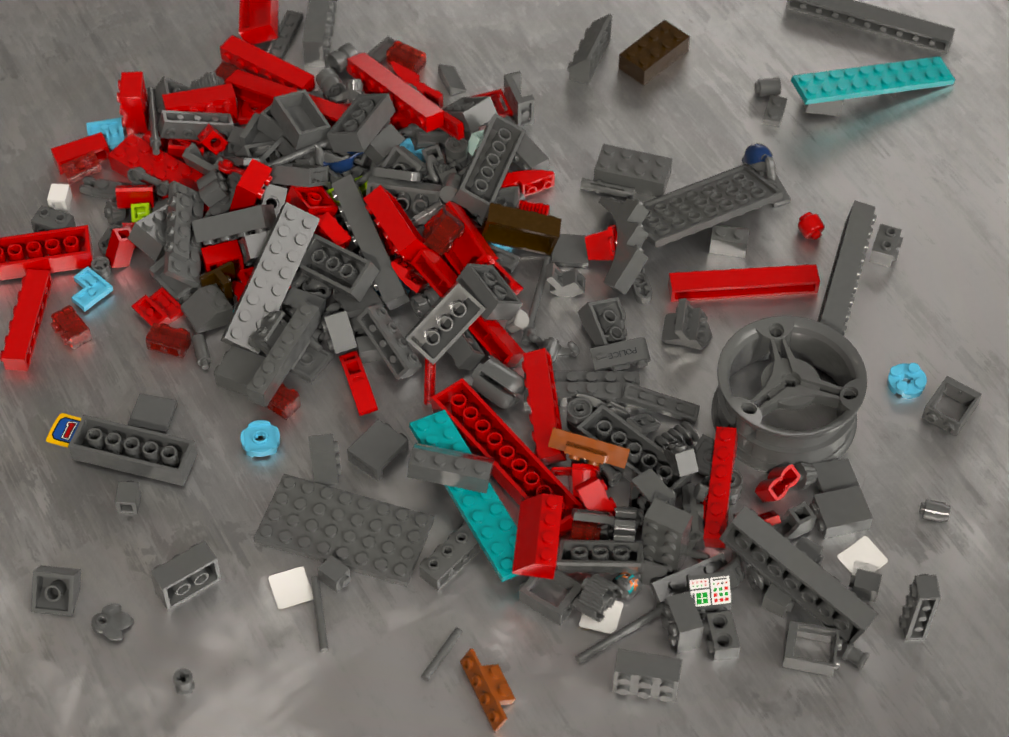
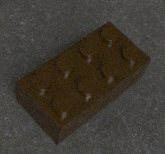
M663 20L619 54L618 69L644 86L689 51L690 36L668 21Z
M490 203L482 221L481 235L489 243L551 256L560 237L562 219L551 215L538 214L534 211L530 212L516 207L512 208L498 203Z

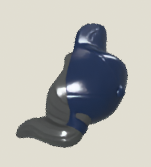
M755 143L749 145L745 150L742 162L755 170L766 171L767 177L775 181L776 168L771 151L763 144Z
M314 144L316 164L329 166L332 171L340 174L351 170L354 159L364 153L323 151L320 145Z

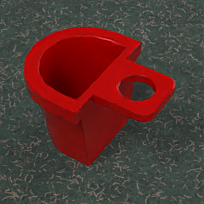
M609 225L608 229L591 233L584 237L588 260L613 261L617 247L616 225Z
M572 464L571 467H552L550 469L555 476H568L569 491L580 503L581 501L574 487L594 476L598 477L600 475V468L590 464Z

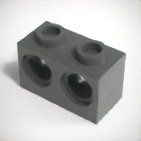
M731 610L707 613L705 622L702 623L704 625L703 633L708 636V653H712L714 661L737 658L739 656L740 644Z

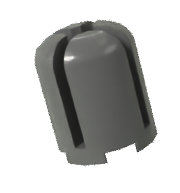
M488 356L489 360L484 364L479 363L471 375L474 379L471 387L500 408H511L517 404L520 398L510 391L523 395L525 391L524 378L494 356Z

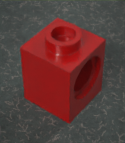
M208 124L197 136L200 142L215 155L222 152L228 143L226 138L211 124ZM217 138L216 142L210 143L212 139Z

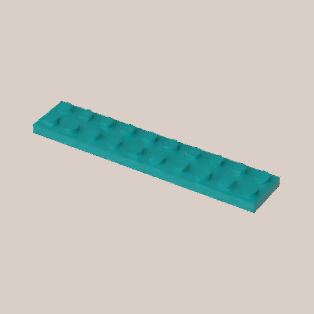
M940 56L793 75L791 78L792 84L805 105L953 85L956 80Z
M445 410L409 423V428L418 443L472 454ZM490 482L487 494L444 485L501 582L518 576L517 574H512L517 526Z

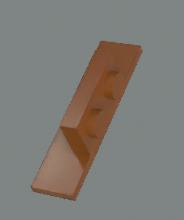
M553 427L548 447L565 451L564 453L569 454L568 458L580 461L583 458L588 460V464L598 467L600 464L606 463L625 469L630 453L628 448Z
M469 649L460 662L494 732H498L508 719L501 705H511L516 699L499 665L482 666L474 649Z

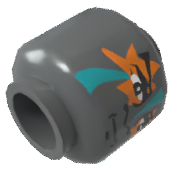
M619 573L613 578L612 582L618 585L614 592L617 594V598L630 600L642 589V578L639 573Z

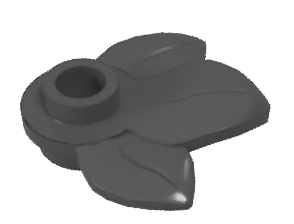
M111 604L104 607L101 613L96 614L92 618L91 626L95 632L104 634L110 640L117 641L123 640L121 630L131 626L134 620L129 614L121 612V605Z

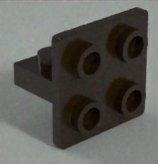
M232 261L222 264L220 267L206 272L199 277L201 287L216 283L231 306L234 305L233 297L235 295L231 285L233 280L237 281Z

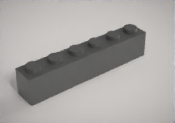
M304 301L301 302L246 387L250 402L263 407L268 406L322 321L318 306Z

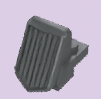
M687 298L679 299L676 313H669L665 316L662 340L667 344L702 350L713 337L707 323V316L701 307L693 308Z

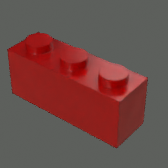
M102 132L51 148L53 160L60 175L107 160L110 153Z

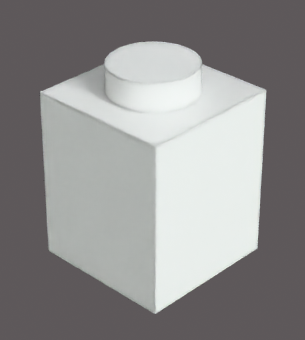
M51 184L47 198L49 208L68 213L72 200L70 185Z

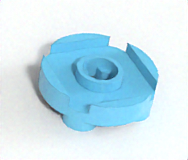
M903 363L893 366L887 379L890 391L894 394L902 395L901 398L905 399L919 397L927 383L925 373L916 363ZM904 379H909V380H910V383H907L906 381H903V380H904Z
M257 420L249 423L248 427L245 430L243 429L240 435L242 448L250 457H264L275 454L280 445L279 429L266 420ZM259 436H262L264 438V440L257 441L256 439H258Z

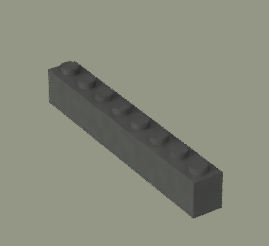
M349 174L332 183L331 185L334 189L332 195L336 201L340 202L338 208L341 214L347 218L345 221L347 228L354 233L351 237L355 245H359L361 249L358 251L360 257L372 262L380 271L372 284L376 291H380L381 296L379 298L383 306H387L391 311L411 301L401 279L391 266V256L372 215L365 208L367 204L363 199L364 197L356 180Z

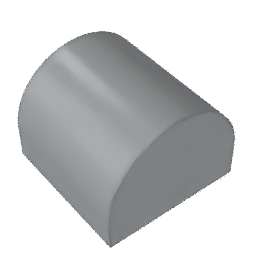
M519 309L511 320H507L505 330L515 333L527 327L529 324L527 313Z

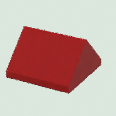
M169 139L167 154L184 163L185 160L182 154L191 143L196 144L202 156L204 155V145L200 140Z
M153 184L116 186L117 209L131 208V204L150 203L151 208L154 207Z

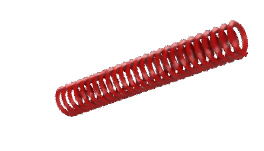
M425 358L424 404L427 405L426 403L432 404V402L427 401H431L429 399L435 395L436 363L433 365Z

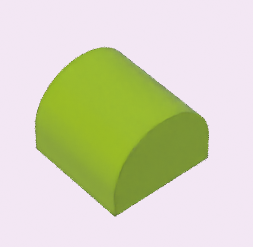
M150 203L131 204L132 222H137L152 213Z

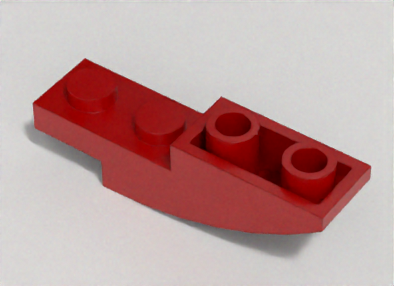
M394 61L391 62V72L407 84L415 86L420 93L438 107H443L442 93L432 89L425 83H421L420 75Z
M524 170L507 173L500 188L519 186L520 193L524 196L532 195L554 186L555 173L546 170Z
M357 350L339 356L359 415L362 416L377 411L378 407Z

